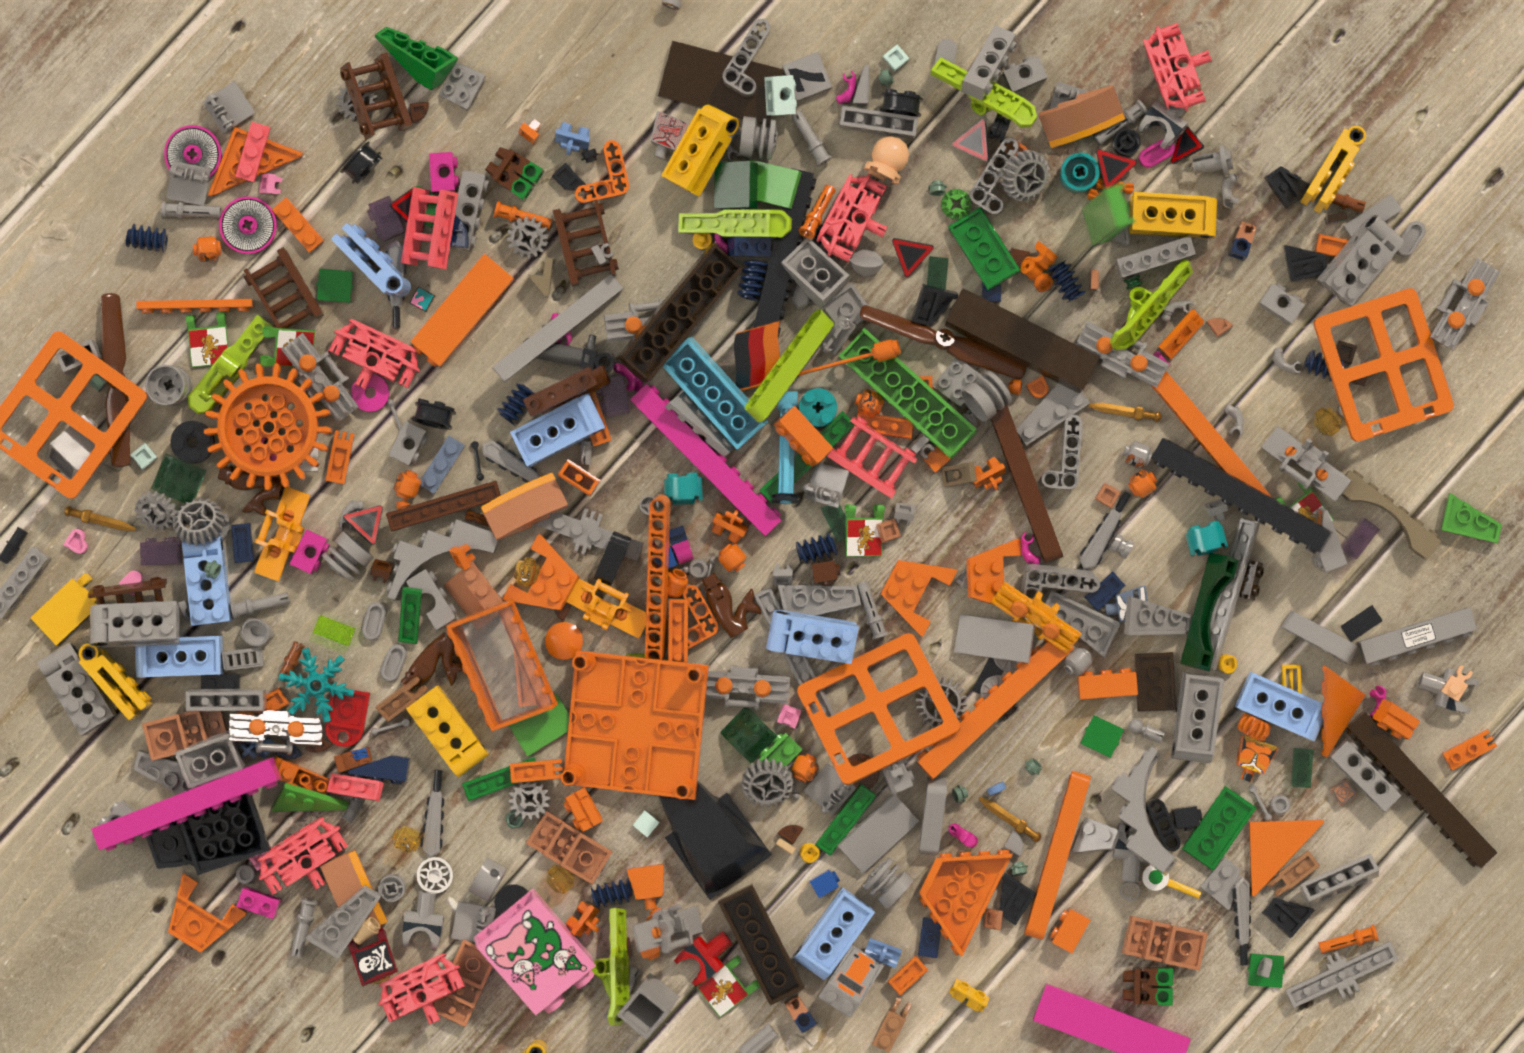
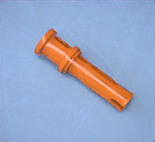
M825 185L812 212L806 215V221L798 230L803 237L808 239L814 238L817 226H820L822 223L821 217L832 196L835 194L836 190L834 187Z
M497 201L493 216L494 218L508 219L511 223L517 221L518 218L524 221L525 216H528L530 221L535 217V222L542 221L541 227H547V230H550L553 220L552 218L518 210V207L515 205L511 207L501 204L500 201Z
M1372 924L1369 928L1355 929L1351 934L1318 942L1321 953L1324 954L1357 944L1362 946L1363 943L1379 940L1375 926Z

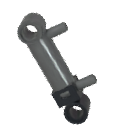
M592 334L589 335L587 347L584 349L555 343L537 357V359L583 369L591 367L592 370L595 367H600V360L602 358H608L610 365L605 368L607 373L615 365V361L610 354L600 353L597 355L598 352L594 350L597 336Z

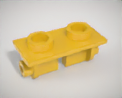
M957 978L948 992L951 994V997L963 1003L965 998L969 999L966 1006L976 1012H982L989 1001V997L984 992L972 988L967 982L960 981Z

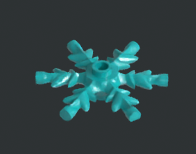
M309 648L302 649L305 660L300 659V662L307 667L303 670L309 672V676L303 679L300 673L297 676L290 670V675L280 673L278 677L279 681L288 682L286 687L296 685V689L301 685L305 687V693H298L300 697L291 699L294 705L287 711L294 715L300 708L303 712L306 702L310 704L309 698L314 696L317 698L314 706L318 705L316 714L322 713L324 723L329 722L331 718L328 711H333V708L326 703L329 700L324 698V694L330 692L332 697H334L335 693L341 700H343V695L354 696L355 690L345 688L346 683L337 685V682L330 685L327 681L328 677H335L332 673L342 671V668H339V666L345 659L339 655L332 662L330 658L327 668L323 666L324 672L318 674L315 671L318 665H315L317 656L311 657ZM315 681L320 682L319 688L313 686Z

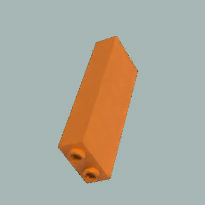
M484 254L410 341L414 345L413 348L416 349L418 354L424 353L429 357L427 361L434 367L439 365L442 368L515 279Z

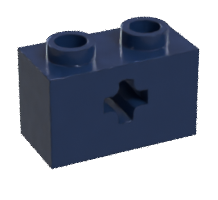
M728 237V256L770 257L771 237Z

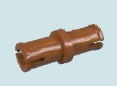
M1338 193L1335 194L1336 196L1331 204L1341 206L1344 210L1348 208L1363 213L1366 201L1351 198L1348 194L1346 196Z
M297 641L293 642L288 656L284 658L285 662L280 673L285 674L287 672L286 675H290L289 671H293L295 666H298V660L305 645L301 643L299 645Z

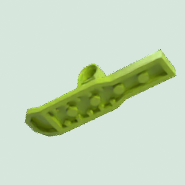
M940 57L931 69L930 75L961 91L963 80L968 71ZM995 82L992 83L993 88L990 94H986L983 100L968 95L972 99V110L979 115H984L986 112L993 110L1012 120L1020 128H1031L1037 119L1034 105Z
M722 210L718 213H679L678 233L719 234L723 237L783 238L791 231L792 218L783 210Z
M1183 259L1177 264L1172 273L1162 281L1160 287L1153 293L1142 287H1136L1131 290L1129 294L1131 307L1126 318V324L1114 332L1110 339L1113 349L1125 350L1135 344L1161 314L1169 300L1192 275L1193 270L1188 260Z
M257 314L234 345L223 351L188 395L189 408L197 414L211 411L217 404L212 395L224 396L228 389L223 381L226 379L232 383L235 382L239 377L238 370L246 368L249 356L264 339L263 327L273 326Z
M610 908V957L596 959L592 972L602 979L606 993L610 998V1008L607 1015L609 1025L620 1026L624 1021L617 1014L630 998L626 909Z

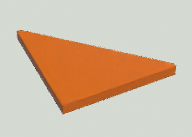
M234 127L208 196H215L246 182V180L236 178L235 176L248 136L247 131ZM267 140L257 177L303 157L304 153Z
M1323 665L1322 695H1324V704H1322V718L1324 719V727L1321 728V741L1323 742L1321 754L1328 758L1364 699L1365 694Z
M1324 820L1249 822L1251 896L1258 894L1320 828Z

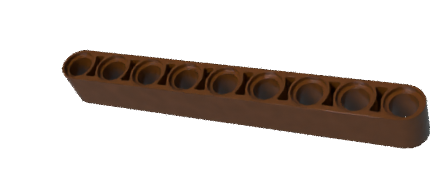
M1005 406L1002 410L996 409L997 413L991 418V422L1043 561L1047 564L1063 558L1062 550L1009 408Z

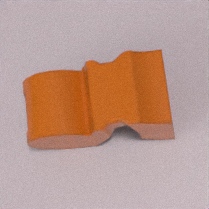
M1039 241L1035 245L1039 255L1037 257H1026L1020 267L1021 272L1027 275L1031 281H1035L1043 273V270H1047L1051 264L1055 263L1058 257Z

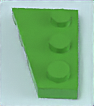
M1449 493L1441 531L1498 543L1502 524Z

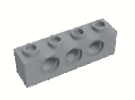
M994 26L965 76L961 92L983 100L986 94H990L993 88V81L998 80L1001 74V67L1006 66L1009 60V53H1013L1017 46L1015 33L999 26Z
M842 106L839 128L915 139L918 117Z
M465 170L462 172L455 214L462 220L464 225L469 226V249L451 248L470 252L471 247H475L477 237L474 236L475 229H479L481 218H478L479 210L483 211L485 199H482L483 193L487 192L489 186L486 175ZM476 188L478 190L477 196L469 197V189ZM466 207L473 208L474 212L471 216L463 214Z
M1188 236L1119 258L1115 261L1121 280L1193 257L1196 253L1191 237Z
M32 546L0 588V619H6L52 560L40 548Z
M189 689L186 691V711H263L266 709V689Z
M1344 740L1328 757L1382 811L1386 812L1402 796L1398 792L1400 790L1399 787L1393 782L1389 783L1385 779L1386 774L1379 768L1375 769L1371 765L1373 761L1365 754L1362 756L1357 751L1359 747L1353 741L1348 742ZM1352 755L1357 758V763L1354 766L1348 764V759ZM1365 769L1370 771V777L1367 780L1362 778V772ZM1378 783H1382L1384 790L1378 794L1375 787Z
M1370 853L1302 883L1300 891L1308 907H1311L1379 877V868Z

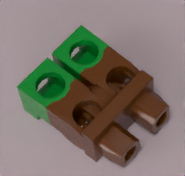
M500 147L495 156L502 160L501 164L498 167L490 162L485 170L492 176L491 178L525 202L534 187L518 175L536 186L545 171L515 151Z
M1133 967V970L1123 971V982H1133V989H1123V1000L1133 1001L1134 1004L1173 1006V988L1171 987L1173 986L1172 967Z

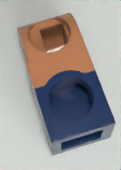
M1241 221L1228 256L1241 261L1246 260L1256 226Z
M798 995L785 1002L787 1009L791 1013L790 1015L802 1033L817 1025V1022Z

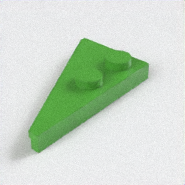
M284 783L272 805V812L346 810L348 808V801Z

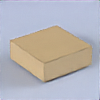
M781 837L776 842L777 846L790 854H793L796 849L795 846Z

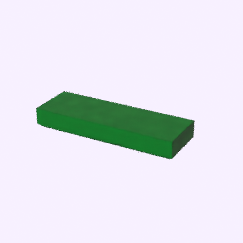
M403 587L398 642L418 643L422 589Z

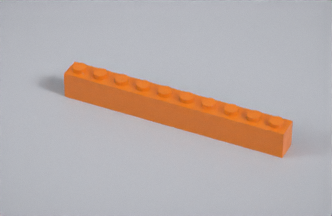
M1043 639L1045 643L1041 647L1037 645L1032 649L1030 663L1018 662L1015 665L1017 669L1013 673L1010 671L1001 678L1003 682L999 686L996 684L987 691L989 695L985 699L979 698L973 704L975 708L971 712L967 710L959 717L961 721L959 722L960 730L958 733L933 744V747L928 751L924 749L917 756L919 758L916 761L918 766L930 779H934L1074 648L1072 647L1068 653H1065L1046 639Z

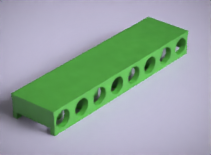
M1124 183L1104 189L1082 209L1093 246L1111 241L1135 222L1134 218L1129 219L1128 204L1121 194Z
M863 328L861 333L839 354L838 358L845 360L871 353L874 343L880 341L867 329ZM871 356L845 363L951 460L977 433V429L899 358L878 362L877 359Z

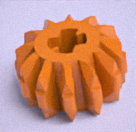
M1243 713L1237 726L1239 731L1259 741H1265L1271 729V725L1268 722L1250 713Z

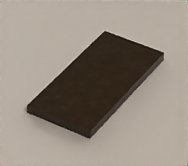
M672 40L658 97L699 108L711 105L737 118L743 119L744 116L755 117L757 123L762 124L763 119H767L766 125L769 126L772 115L766 114L764 77L782 76L783 69L752 61L745 75L755 81L756 92L751 97H744L727 87L723 82V72L733 56ZM736 59V63L740 66L745 65L747 62L745 59ZM734 73L726 75V79L729 82H733L737 78ZM745 83L742 89L745 92H750L753 86L750 83Z

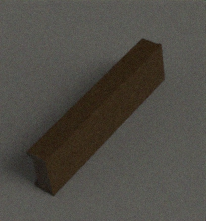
M716 242L711 243L616 359L643 383L650 382L738 276L743 267L739 266L718 247Z
M962 288L945 324L946 327L1079 394L1084 390L1100 358L1096 354Z

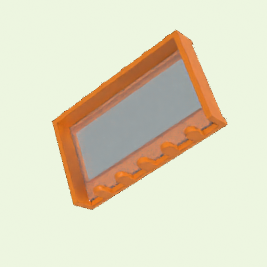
M513 598L452 621L446 626L447 635L455 645V653L461 659L463 672L470 680V688L476 694L477 704L483 710L485 723L490 727L491 731L546 712L558 705Z

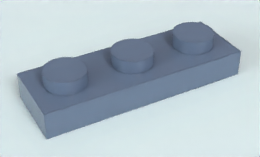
M448 436L421 478V486L435 494L465 445Z

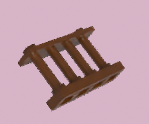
M388 53L380 54L374 59V64L352 69L350 62H347L340 68L341 78L345 81L360 124V132L364 135L365 140H369L375 135L374 130L396 125L399 131H403L413 125ZM374 71L379 72L380 82L358 87L355 76ZM380 89L385 90L387 100L368 105L364 104L361 94ZM387 107L392 109L393 118L371 123L368 112Z
M597 199L594 200L595 207L568 214H565V212L561 213L560 209L553 210L572 286L580 285L579 280L584 276L611 270L612 275L616 276V270H619L617 259L609 258V262L603 266L596 265L581 270L575 268L574 261H577V258L593 255L594 253L591 249L592 247L578 251L571 250L569 243L573 242L572 240L602 233L604 244L608 243L602 215L605 212L603 204H599ZM597 214L599 226L571 233L570 231L566 232L564 224H568V221ZM610 247L605 248L604 252L606 251L607 254H610Z
M284 247L277 250L279 256H277L276 260L252 274L247 268L244 270L246 274L243 276L249 286L252 285L275 323L273 325L274 328L287 329L309 315H315L316 318L324 315ZM279 266H286L289 272L286 273L285 277L262 290L256 282L257 279ZM290 282L296 283L298 289H296L295 293L270 306L265 298L266 296ZM301 298L302 300L305 298L308 303L305 306L306 309L280 323L275 313Z
M604 366L594 370L591 367H587L523 399L530 417L541 412L544 415L577 397L588 393L591 394L611 384V381Z
M154 577L150 581L107 587L97 585L90 589L88 598H96L97 605L105 604L104 596L115 595L117 604L125 603L123 594L134 592L136 603H143L142 591L154 590L155 601L164 602L161 588L166 587L167 578ZM158 621L155 626L161 625L163 621ZM143 622L137 623L135 627H140ZM119 623L116 628L122 627L124 623Z

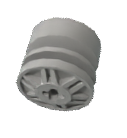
M744 116L739 156L752 158L755 149L758 150L759 159H762L764 150L768 151L767 160H772L776 150L778 134L776 120L771 119L770 128H766L767 119H763L761 127H758L755 117Z
M161 365L150 371L146 377L145 388L152 401L161 405L174 406L188 399V395L192 390V381L187 371L181 367ZM168 382H172L174 388H170Z
M986 371L982 374V377L979 376L976 379V383H970L961 391V396L968 409L982 422H987L997 413L996 409L1002 410L1012 402V397L1004 383L991 371Z
M343 531L335 540L340 546L339 550L330 546L328 549L334 555L331 556L324 552L322 557L337 574L353 582L355 577L350 571L352 570L359 575L361 572L356 564L359 563L366 567L374 557L358 541Z
M890 857L880 863L869 874L863 885L866 890L874 885L870 892L871 895H874L879 890L882 892L878 901L886 909L894 904L914 881L905 871L898 876L895 874L899 868L898 864L894 865L891 869L888 868L894 861Z

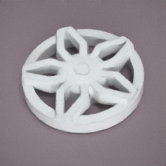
M439 857L426 859L417 870V881L420 887L429 893L445 891L453 880V871L450 864ZM433 860H434V862H435V864H436V867H434V868L432 867V861H433ZM437 861L444 863L446 866L438 868L439 864ZM427 862H429V868H430V870L427 869V868L422 869V867L424 866V864H426ZM448 868V871L442 873V869ZM427 871L428 873L424 875L420 872ZM448 873H450V878L447 883L446 879L443 876H446ZM420 876L423 878H428V880H426L425 886L423 885ZM443 880L446 886L440 884L439 881ZM430 881L431 883H433V885L428 889V883ZM435 883H437V886L442 888L439 890H431L433 887H435Z

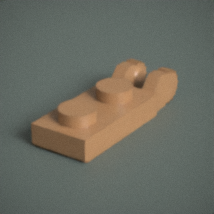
M417 676L376 705L375 708L388 722L413 704L428 689L424 685L415 693L410 690L418 684L420 679Z
M1307 850L1278 872V875L1273 877L1267 883V886H1274L1279 880H1283L1285 885L1274 892V895L1277 897L1287 889L1294 887L1320 867V865L1309 850Z
M899 997L896 998L891 1010H888L872 1042V1045L888 1053L892 1049L912 1006L908 1002L902 1014H897L895 1011L901 1003V998Z

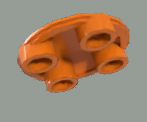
M559 622L551 626L545 637V646L548 652L554 658L560 660H568L575 657L576 650H581L583 645V637L579 628L568 622Z

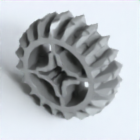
M1033 150L1017 151L1016 156L1011 155V161H1006L1007 167L1002 168L1005 173L1001 175L1002 179H1004L1001 184L1004 186L1005 192L1017 201L1023 200L1028 202L1029 199L1034 200L1035 195L1040 196V191L1045 190L1044 185L1049 183L1047 178L1051 176L1048 173L1051 168L1047 165L1048 161L1044 159L1043 155Z
M201 497L198 501L193 499L191 503L185 502V506L179 505V511H175L176 515L173 517V529L176 536L183 543L187 542L189 546L192 543L196 547L199 543L205 546L207 541L212 543V538H218V533H223L222 527H225V517L221 507L217 506L215 501L211 502L209 499L203 501Z
M942 677L939 684L944 686L943 692L948 699L950 689L957 698V706L951 703L950 705L960 721L958 713L963 714L965 712L961 709V706L967 707V703H961V700L967 699V696H960L964 689L961 688L957 691L958 682L952 686L953 679L950 678L948 683H945L946 679ZM923 688L925 690L924 693L921 691L917 692L922 698L915 699L916 702H921V705L916 706V709L923 710L918 715L919 717L924 714L926 715L923 720L925 723L931 719V727H933L935 722L939 726L943 723V720L938 718L939 712H937L936 706L932 716L927 711L925 700L932 701L927 689Z
M765 758L764 762L758 759L757 764L751 762L750 768L746 767L745 773L742 775L741 785L744 795H747V799L752 800L754 805L759 802L761 807L764 804L770 807L773 803L777 806L778 801L784 803L785 798H789L790 792L793 790V778L791 771H788L787 765L783 766L781 761L776 763L774 758L771 761Z

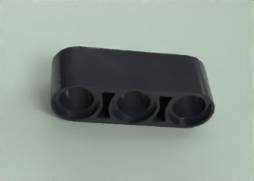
M613 531L594 576L595 580L599 578L602 580V583L612 586L631 541L630 537Z
M1158 798L1148 800L1146 809L1162 846L1168 851L1178 850L1181 841L1164 802ZM1159 802L1161 807L1158 812H1152V803ZM1163 819L1168 822V827L1165 830L1159 828V822ZM1174 837L1176 844L1170 848L1167 846L1166 841L1168 838Z

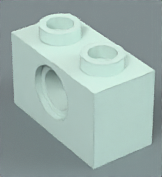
M793 75L764 77L766 114H796L797 102L794 94L796 84ZM781 91L783 92V98H782V99L780 98V93H781Z

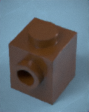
M835 560L811 564L814 583L822 582L823 586L834 584L833 580H837V576L840 575L839 564H835Z

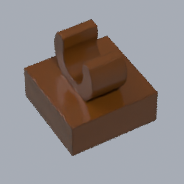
M375 559L370 575H373V581H376L377 577H383V583H386L390 578L394 563Z

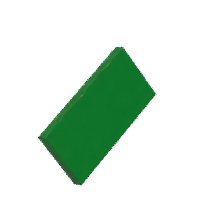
M981 207L948 226L949 231L987 291L1021 272Z
M1224 786L1203 816L1200 825L1196 826V829L1181 849L1214 871L1257 808Z

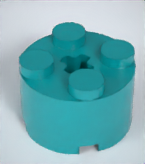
M1087 153L1072 154L1065 159L1060 168V181L1070 192H1087L1096 184L1099 178V166L1095 158ZM1079 169L1083 170L1082 174L1084 176H1076V171H1078Z
M815 388L807 391L802 396L799 403V411L815 428L827 426L835 418L837 402L829 391ZM817 403H820V406L823 407V410H820L819 413H816V410L812 408Z
M686 473V476L667 474V478L664 479V495L670 501H673V505L695 504L697 499H699V502H703L702 478L698 477V473Z
M1219 521L1210 522L1203 528L1200 525L1190 527L1185 534L1191 557H1194L1196 552L1197 556L1217 552L1219 551L1218 548L1222 546L1223 549L1228 548L1222 524H1219Z

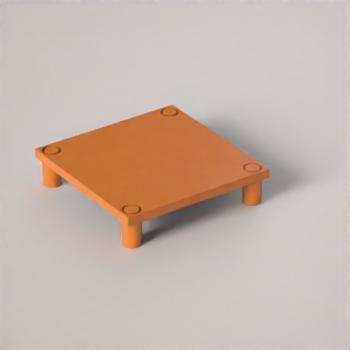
M576 650V655L572 660L574 675L564 772L561 774L562 783L568 786L575 785L695 800L709 665Z

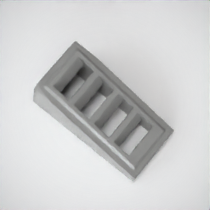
M869 65L863 67L853 99V106H867L869 103Z
M262 647L222 652L224 671L264 666ZM255 651H256L257 663H254V662H253V654H252V652H255ZM247 652H248L249 664H246V661H245V653H247ZM237 654H240L241 665H238ZM229 655H232L233 666H230Z

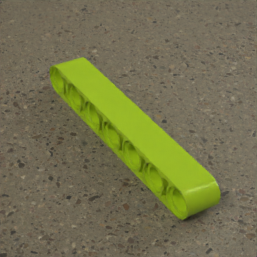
M821 309L811 314L745 405V410L757 422H762L769 416L832 329L834 322Z

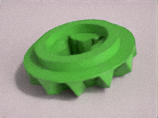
M961 189L948 191L941 201L943 213L954 220L968 215L972 207L971 198L967 192ZM960 198H962L960 203L961 208L959 209L958 207H956L955 209L950 210L953 206L952 200L957 201L958 199L960 200Z

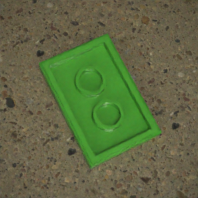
M749 159V161L758 163L757 201L792 209L802 172Z
M557 693L554 696L558 705L553 709L508 725L527 756H530L568 732L570 714Z

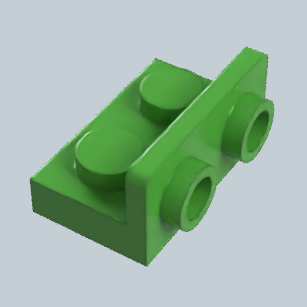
M780 733L773 740L775 744L770 749L766 747L759 754L761 756L759 760L764 762L765 758L768 761L774 758L776 763L781 761L783 766H788L803 749L787 733L784 735Z

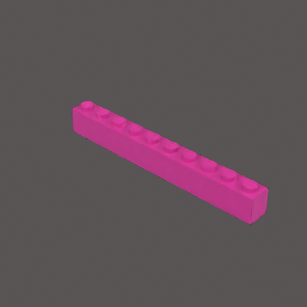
M646 384L630 401L766 537L782 521L779 518L781 514L774 507L770 509L766 505L768 502L762 494L757 496L752 491L754 486L748 480L743 482L739 478L741 473L734 466L730 468L726 464L728 460L720 453L716 454L712 450L713 447L706 442V439L703 441L692 430L693 426L689 427L685 421L682 422L677 418L679 414H676L672 409L669 411L665 408L669 401L666 398L662 400L658 396L660 392L654 385L649 387Z
M270 758L94 827L91 831L98 849H106L107 852L117 848L116 844L122 841L124 845L135 841L134 837L140 834L143 838L153 834V829L159 828V831L169 828L171 827L169 823L173 821L179 824L188 820L187 816L194 814L195 817L206 813V808L212 807L214 810L224 806V801L230 800L232 803L242 799V794L248 793V796L258 793V788L265 786L268 789L276 786V781L280 780L281 777L274 759Z

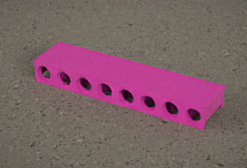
M1048 983L1045 984L1044 991L1033 1016V1021L1117 1053H1186L1191 1041L1188 1036Z

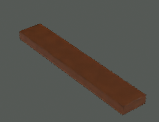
M492 481L386 513L390 530L393 532L489 503L501 496L497 481Z

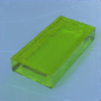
M319 615L313 633L350 646L356 628Z

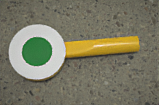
M1148 865L1143 870L1142 881L1150 890L1158 891L1168 886L1197 899L1201 895L1200 891L1169 879V873L1165 876L1151 865Z

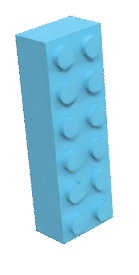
M693 337L687 338L662 366L737 450L769 422L767 419L757 422L745 410V405L749 399Z

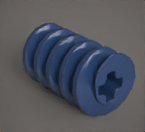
M133 224L131 229L129 228L127 231L126 247L132 244L133 248H137L139 245L140 249L144 250L147 246L149 251H152L154 248L156 252H159L162 248L163 253H165L168 244L166 229L159 233L158 227H156L154 232H151V227L148 226L147 230L144 231L143 225H141L139 230H136V224Z
M756 260L745 261L744 265L749 268L742 269L746 276H741L740 279L745 283L738 285L743 290L737 291V295L747 300L760 302L755 296H761L757 289L763 288L759 281H765V278L760 275L767 273L762 267L768 266V264Z
M1065 261L1048 269V272H1055L1052 276V279H1058L1055 286H1062L1058 292L1065 293L1062 300H1069L1068 302L1086 292L1079 291L1082 284H1075L1079 278L1072 277L1075 270H1068L1072 264H1065Z
M1312 349L1305 359L1302 371L1306 367L1308 368V374L1315 370L1316 377L1321 372L1322 379L1329 375V381L1331 382L1325 359H1322V353L1319 352L1315 356V350ZM1340 360L1342 367L1345 369L1344 360Z
M516 383L518 391L512 389L513 397L506 396L509 403L502 402L501 404L504 409L497 408L498 413L512 425H514L512 420L519 421L517 413L524 414L521 409L522 407L526 408L523 399L535 394L524 384Z
M828 533L825 534V539L818 535L817 542L811 537L810 544L804 539L803 546L798 541L796 542L800 564L802 559L808 564L809 557L815 562L816 555L822 560L824 553L829 558L831 557V551L838 555L833 536L830 537Z
M629 878L626 879V884L621 879H619L618 885L612 881L611 887L605 882L603 889H601L599 884H596V890L591 886L593 902L597 909L600 908L601 902L604 907L608 906V901L614 906L616 899L619 904L623 903V898L628 903L632 896Z

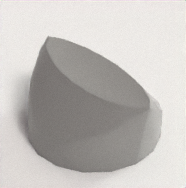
M870 249L859 250L850 258L852 268L862 277L875 275L884 264L881 256Z
M248 618L243 621L241 633L243 639L249 645L261 646L275 636L273 629L260 619Z

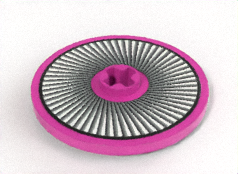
M188 125L177 129L168 138L164 149V158L169 170L172 167L173 161L211 168L210 177H212L220 165L222 150L218 139L211 131L201 126ZM192 148L196 153H198V156H195L194 160L190 155H188V152H191Z
M241 197L233 200L225 207L220 217L219 229L224 242L231 249L242 254H254L264 250L271 244L276 235L277 220L271 207L263 200L255 197ZM245 221L253 222L251 230L243 228L246 225Z

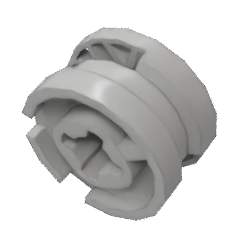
M397 874L386 875L378 886V893L388 902L398 901L406 891L404 879Z

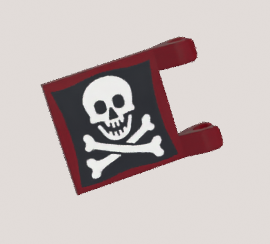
M380 926L377 933L378 942L361 949L358 948V944L353 938L348 944L362 987L398 972L386 931L382 926Z

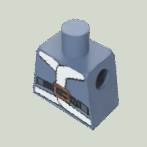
M1140 586L1116 594L1114 596L1115 603L1105 604L1106 616L1117 614L1118 622H1125L1127 596L1148 602L1146 586Z

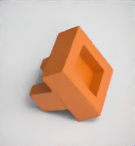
M534 119L528 126L524 122L519 128L518 133L534 145L539 137L537 131L540 129V123Z
M467 544L460 547L454 546L449 550L456 566L463 570L471 567L470 563L475 559V556L471 553L466 556V552L471 549Z

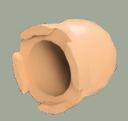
M886 136L878 140L874 145L871 154L873 161H867L863 170H869L868 174H872L877 179L885 181L887 178L892 180L891 184L898 185L901 179L898 172L903 170L908 163L909 151L907 145L900 138Z

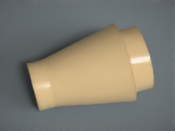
M373 917L365 919L354 935L353 940L361 945L364 941L377 934L380 929L378 921Z

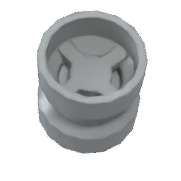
M645 496L640 501V510L646 515H649V506L654 499L653 496Z
M1117 533L1109 550L1113 553L1120 552V556L1126 559L1135 542L1131 540L1125 541L1123 536Z

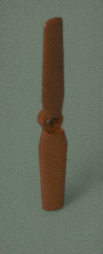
M106 293L101 296L102 359L106 364L125 376L123 369L126 362V350L120 296L115 293ZM106 380L109 389L105 400L107 427L109 428L129 401V398ZM130 424L110 450L111 465L113 467H125L130 464Z
M868 305L862 306L860 310L861 319L917 342L935 345L941 350H947V353L960 361L1021 380L1025 375L1027 367L972 339L954 336L948 329H940L937 332L924 324L912 322V320ZM943 336L946 337V342H942Z

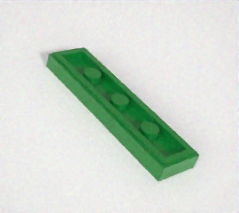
M533 757L522 762H532L536 760L535 757ZM510 766L464 782L462 785L468 801L519 782L511 783Z
M861 783L816 841L815 845L831 856L838 847L837 845L849 833L876 798L877 794Z

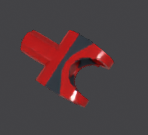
M724 931L720 932L708 943L701 936H698L693 940L691 946L685 947L676 956L674 962L678 964L682 960L690 958L699 962L700 972L691 982L696 986L709 979L724 966L718 956L731 947L733 943Z

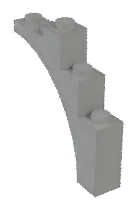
M457 519L455 523L452 522L448 531L451 534L450 537L431 530L423 533L420 541L423 544L422 548L400 540L399 544L395 543L392 554H395L394 559L400 560V564L396 563L393 571L395 575L394 581L389 582L386 590L389 593L388 597L397 600L406 581L418 568L434 557L449 552L454 546L460 547L467 544L471 549L495 553L499 540L496 541L492 532Z
M1151 747L1150 750L1147 749L1142 754V761L1139 765H1135L1131 769L1130 777L1122 774L1115 778L1112 783V790L1129 803L1121 808L1119 812L1120 820L1136 831L1135 834L1132 833L1127 839L1126 843L1128 844L1126 847L1166 876L1177 860L1155 837L1146 812L1147 783L1152 768L1160 756L1159 752Z

